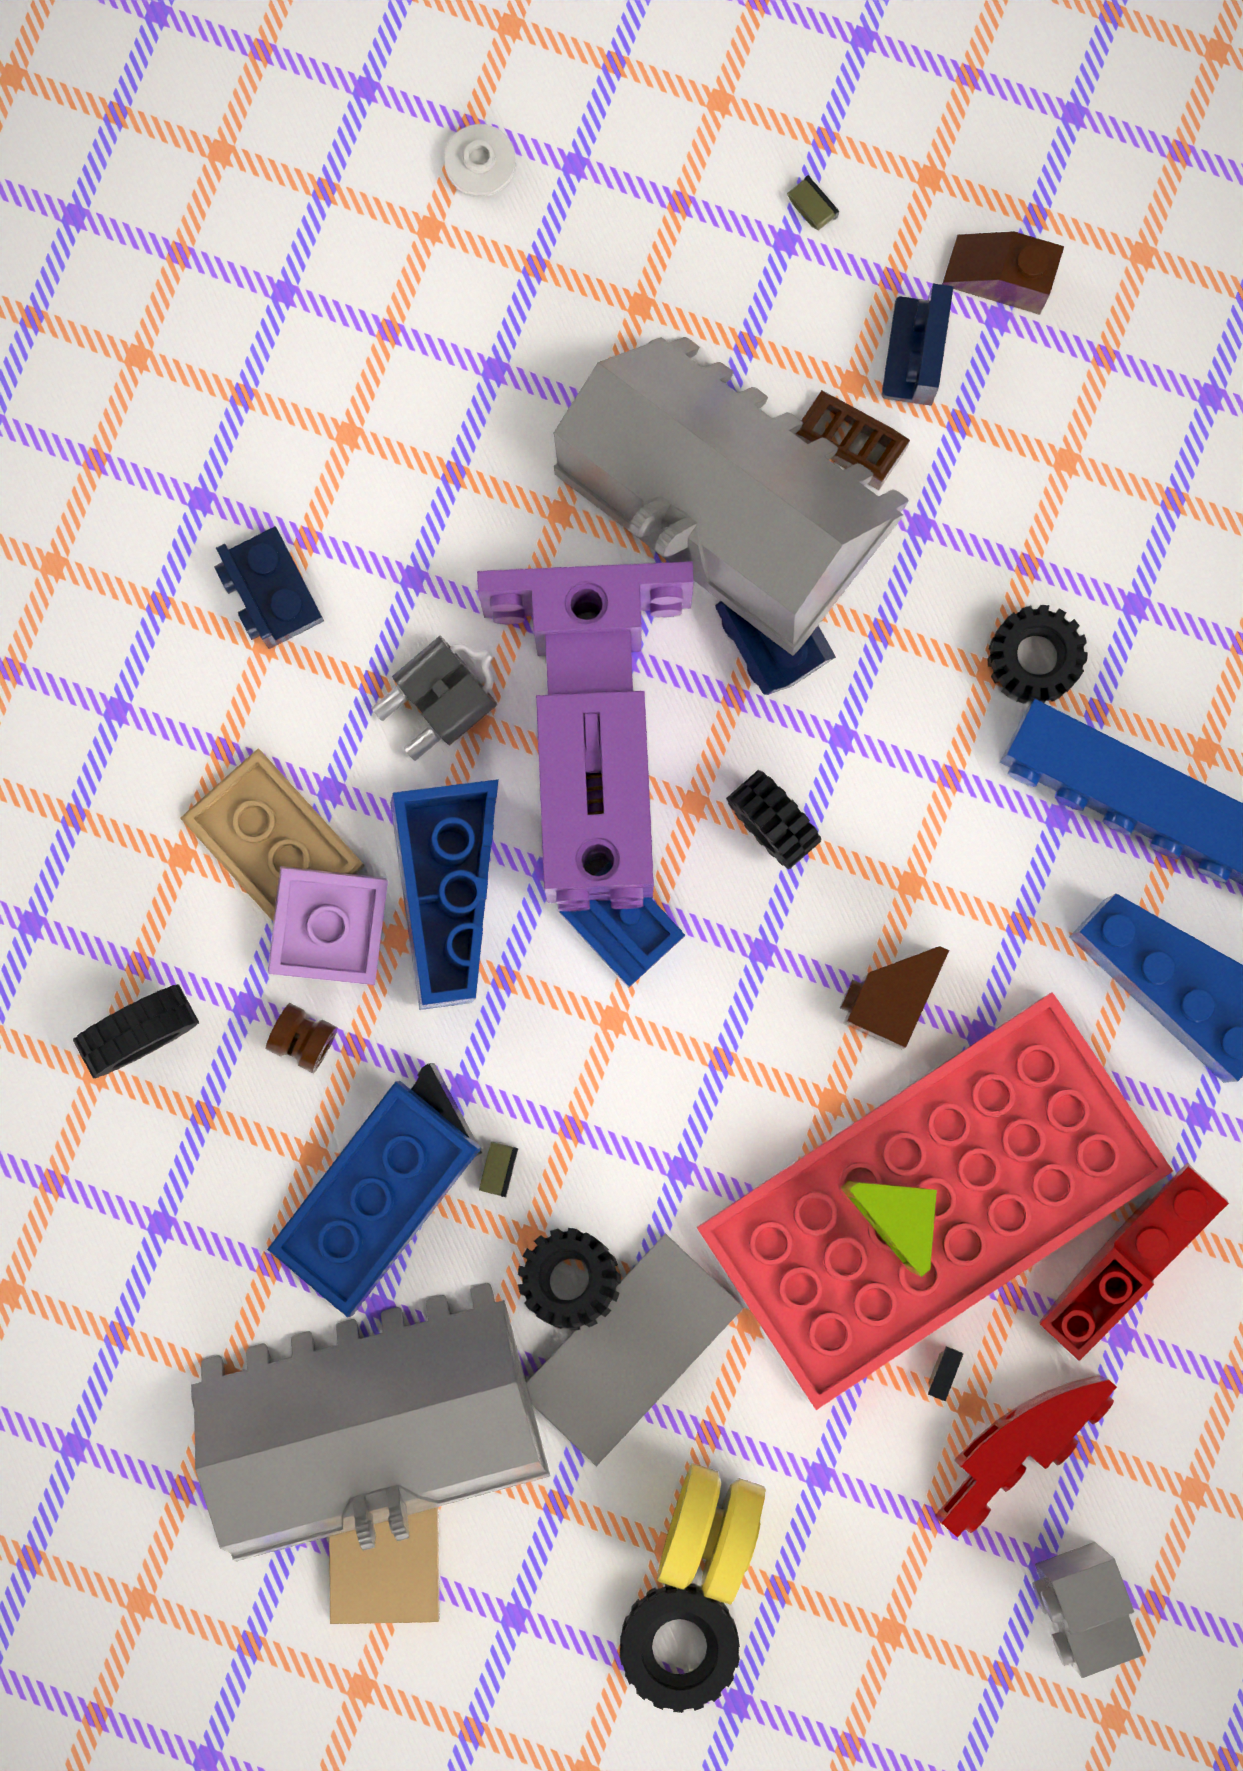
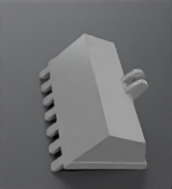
M659 337L651 340L646 345L597 362L553 432L557 463L553 466L554 475L667 561H693V578L696 583L794 656L902 519L904 514L900 511L906 507L909 499L894 489L880 496L876 495L865 486L873 476L870 470L858 463L844 470L835 465L829 459L835 456L838 450L836 445L826 438H820L809 444L805 443L795 435L803 424L799 418L789 412L771 418L760 410L768 400L766 394L755 387L748 388L739 393L730 388L725 383L731 380L734 371L721 362H716L706 367L700 366L691 359L697 355L700 347L687 337H682L672 342Z
M484 1283L473 1286L470 1289L473 1309L451 1315L445 1295L427 1299L428 1321L406 1327L404 1315L400 1307L384 1310L381 1313L383 1333L360 1339L359 1327L355 1319L340 1322L336 1325L337 1345L315 1351L314 1338L310 1331L295 1334L291 1337L292 1357L270 1363L269 1350L265 1343L250 1346L246 1349L247 1370L225 1375L224 1362L220 1355L202 1360L201 1382L191 1384V1400L194 1408L195 1470L219 1548L230 1553L232 1560L238 1562L356 1529L358 1541L364 1551L375 1548L376 1532L374 1524L388 1521L391 1533L397 1541L409 1538L408 1515L550 1477L545 1451L505 1300L495 1302L491 1284Z

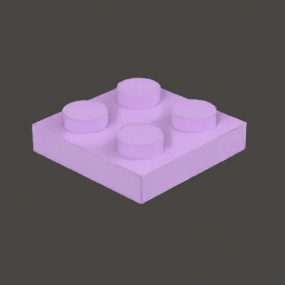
M280 866L268 973L375 985L388 879Z

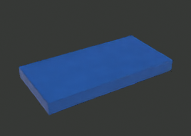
M395 1081L267 1250L347 1318L351 1317L482 1147L440 1115L437 1110L403 1082Z

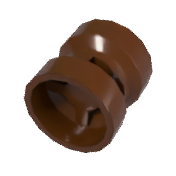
M289 1003L277 1019L265 1049L280 1057L289 1055L295 1058L299 1067L314 1074L328 1053L338 1027L323 1019L315 1022L307 1017L305 1010Z

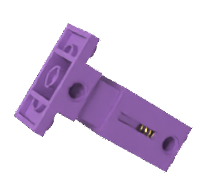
M693 561L477 571L478 595L484 618H493V622L497 624L510 625L524 622L525 616H533V632L537 656H546L548 695H536L543 875L547 903H557L558 911L589 910V900H611V908L634 909L643 907L644 897H651L653 899L654 877L645 690L633 691L631 652H641V611H650L651 616L665 618L681 615L682 609H691L694 584ZM586 612L595 613L596 615H598L595 618L589 620H584L577 617L580 614ZM595 859H604L608 862L610 861L613 865L612 869L602 876H593L585 871L586 865Z

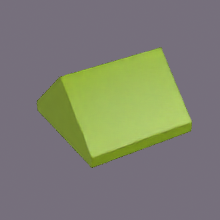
M848 1181L841 1187L842 1191L910 1272L922 1277L930 1270L937 1190Z

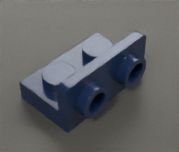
M933 283L927 300L902 296L896 298L881 396L884 399L932 406L940 385L954 286Z
M276 526L231 549L225 543L216 547L222 562L215 565L214 568L227 593L230 594L237 590L246 608L237 613L251 640L260 636L268 649H271L324 622Z
M722 601L715 604V608L722 619V627L725 633L734 641L747 665V672L751 680L759 686L764 695L794 686L836 658L819 625L802 647L792 656Z

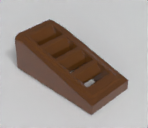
M821 390L802 418L803 424L800 430L795 433L797 437L807 444L820 438L829 440L838 447L835 456L831 460L844 469L857 463L863 465L873 473L870 482L867 484L878 491L906 452L911 441L890 426ZM828 410L835 414L823 434L820 435L813 431L825 411ZM845 421L852 427L839 445L831 441V439ZM862 432L869 438L859 453L855 454L849 449ZM879 443L886 449L877 463L873 464L867 459Z

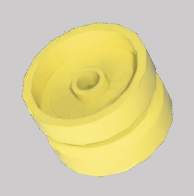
M691 1463L670 1523L658 1568L657 1581L684 1590L693 1581L702 1558L706 1560L701 1580L704 1597L731 1605L735 1600L744 1574L748 1570L754 1554L761 1526L760 1519L766 1488L763 1485L738 1478L730 1485L722 1507L718 1508L717 1503L721 1489L718 1471Z

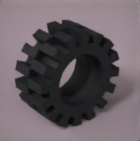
M1030 605L1023 607L1016 614L1013 612L995 632L988 648L990 650V655L987 658L988 667L993 669L991 678L994 683L1000 682L1004 687L1001 692L1007 697L1010 694L1018 697L1016 702L1026 704L1027 701H1033L1034 699L1043 703L1048 700L1053 702L1059 699L1080 679L1084 672L1083 665L1088 659V652H1084V646L1087 644L1085 634L1080 636L1077 632L1080 625L1075 619L1071 622L1065 619L1064 616L1067 612L1058 609L1056 612L1049 611L1050 605H1040L1038 609H1032ZM1040 636L1053 644L1057 653V661L1055 667L1050 672L1033 674L1021 666L1017 653L1018 647L1024 639Z
M759 769L726 798L734 814L745 824V828L786 869H791L822 840L815 826L809 822L810 820L806 814L799 810V806L795 801L791 800L780 786L778 787L770 776L767 777Z
M559 1228L551 1230V1236L547 1238L540 1235L534 1240L537 1244L534 1250L531 1251L527 1248L522 1256L527 1259L525 1267L519 1266L517 1275L522 1277L523 1283L518 1284L519 1293L526 1298L524 1304L530 1311L536 1314V1317L559 1329L567 1328L573 1331L580 1330V1326L583 1325L590 1328L598 1324L596 1318L600 1315L606 1317L612 1311L608 1308L612 1300L617 1302L620 1294L616 1291V1284H621V1274L616 1271L615 1266L618 1263L615 1256L610 1254L609 1248L587 1232L583 1233L575 1228H568V1231L564 1232ZM577 1259L582 1261L588 1270L589 1281L587 1288L575 1299H560L551 1288L550 1278L552 1271L564 1260Z

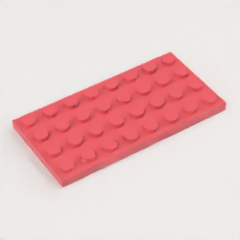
M1051 992L696 1228L815 1410H818L1172 1173L1173 1170L1057 997ZM848 1181L937 1190L931 1267L925 1275L921 1277L906 1268L842 1191L841 1187Z

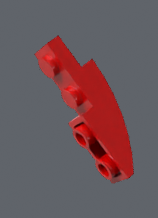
M1187 1162L1152 1199L1148 1197L1123 1223L1058 1297L1039 1321V1324L1080 1361L1155 1285L1154 1279L1229 1204L1228 1199Z
M1101 1375L1075 1380L1047 1390L997 1419L954 1459L969 1476L935 1514V1517L957 1538L964 1530H967L969 1533L974 1532L989 1515L991 1508L987 1503L1001 1488L1005 1492L1009 1491L1024 1475L1027 1467L1022 1463L1028 1456L1044 1469H1047L1052 1462L1058 1466L1072 1454L1079 1442L1074 1438L1075 1435L1088 1421L1093 1425L1103 1418L1114 1403L1110 1395L1117 1386Z

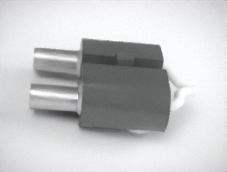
M439 635L392 676L397 686L372 706L371 709L381 721H384L407 700H410L412 704L417 706L422 713L421 715L429 723V727L404 747L407 754L414 761H417L440 740H443L449 746L498 705L489 693L494 683L493 674L489 669V664L493 657L485 648L476 651L464 643L450 646ZM463 651L472 658H483L481 668L486 678L485 685L471 673L468 666L456 652Z

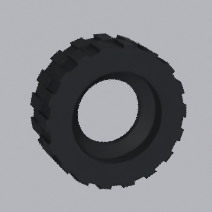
M177 984L143 997L110 1014L79 1033L77 1037L73 1038V1042L92 1078L96 1079L135 1062L174 1041L199 1024V1020L180 985Z
M667 1584L659 1589L654 1587L646 1592V1596L643 1599H637L631 1606V1612L625 1617L622 1625L620 1660L625 1671V1677L629 1685L633 1684L636 1688V1694L643 1700L648 1699L656 1708L661 1710L663 1708L673 1709V1712L684 1713L686 1709L694 1708V1711L702 1709L704 1704L711 1700L715 1702L720 1698L723 1689L726 1686L729 1688L734 1679L733 1673L735 1668H738L740 1660V1643L737 1627L726 1605L723 1602L704 1597L703 1590L696 1588V1584H690L684 1590ZM677 1619L687 1620L697 1625L703 1632L707 1643L706 1654L701 1664L693 1671L684 1674H675L663 1669L656 1661L652 1649L653 1639L659 1628L665 1623Z

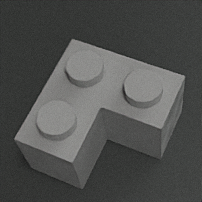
M1092 1542L1035 1563L1040 1579L1032 1582V1586L1043 1613H1048L1053 1624L1057 1623L1059 1632L1051 1634L1063 1666L1072 1664V1667L1080 1677L1085 1678L1144 1656L1129 1614L1135 1611L1113 1556L1096 1542Z

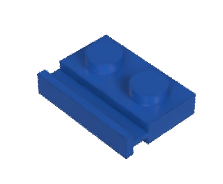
M609 861L594 876L607 874L613 867L611 862ZM644 897L643 907L634 909L611 908V900H589V910L558 911L628 988L685 937L682 930L651 897Z

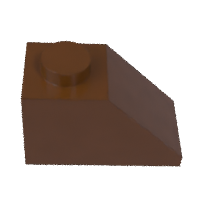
M1015 231L957 234L942 285L954 286L955 290L1040 315L1050 296L1065 246Z
M938 946L871 971L863 977L861 983L852 979L839 1007L848 1012L843 1024L899 1050L905 1049L950 950Z

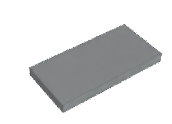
M666 1233L621 1280V1284L616 1285V1291L620 1294L617 1302L612 1300L608 1306L612 1311L606 1317L600 1315L596 1318L598 1324L590 1328L583 1325L580 1326V1330H574L526 1382L532 1405L596 1467L744 1308Z

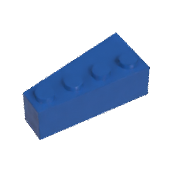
M499 779L392 793L390 806L419 1010L470 1004L476 999Z
M1117 893L1104 899L1069 938L1223 1083L1238 1082L1243 1077V965Z

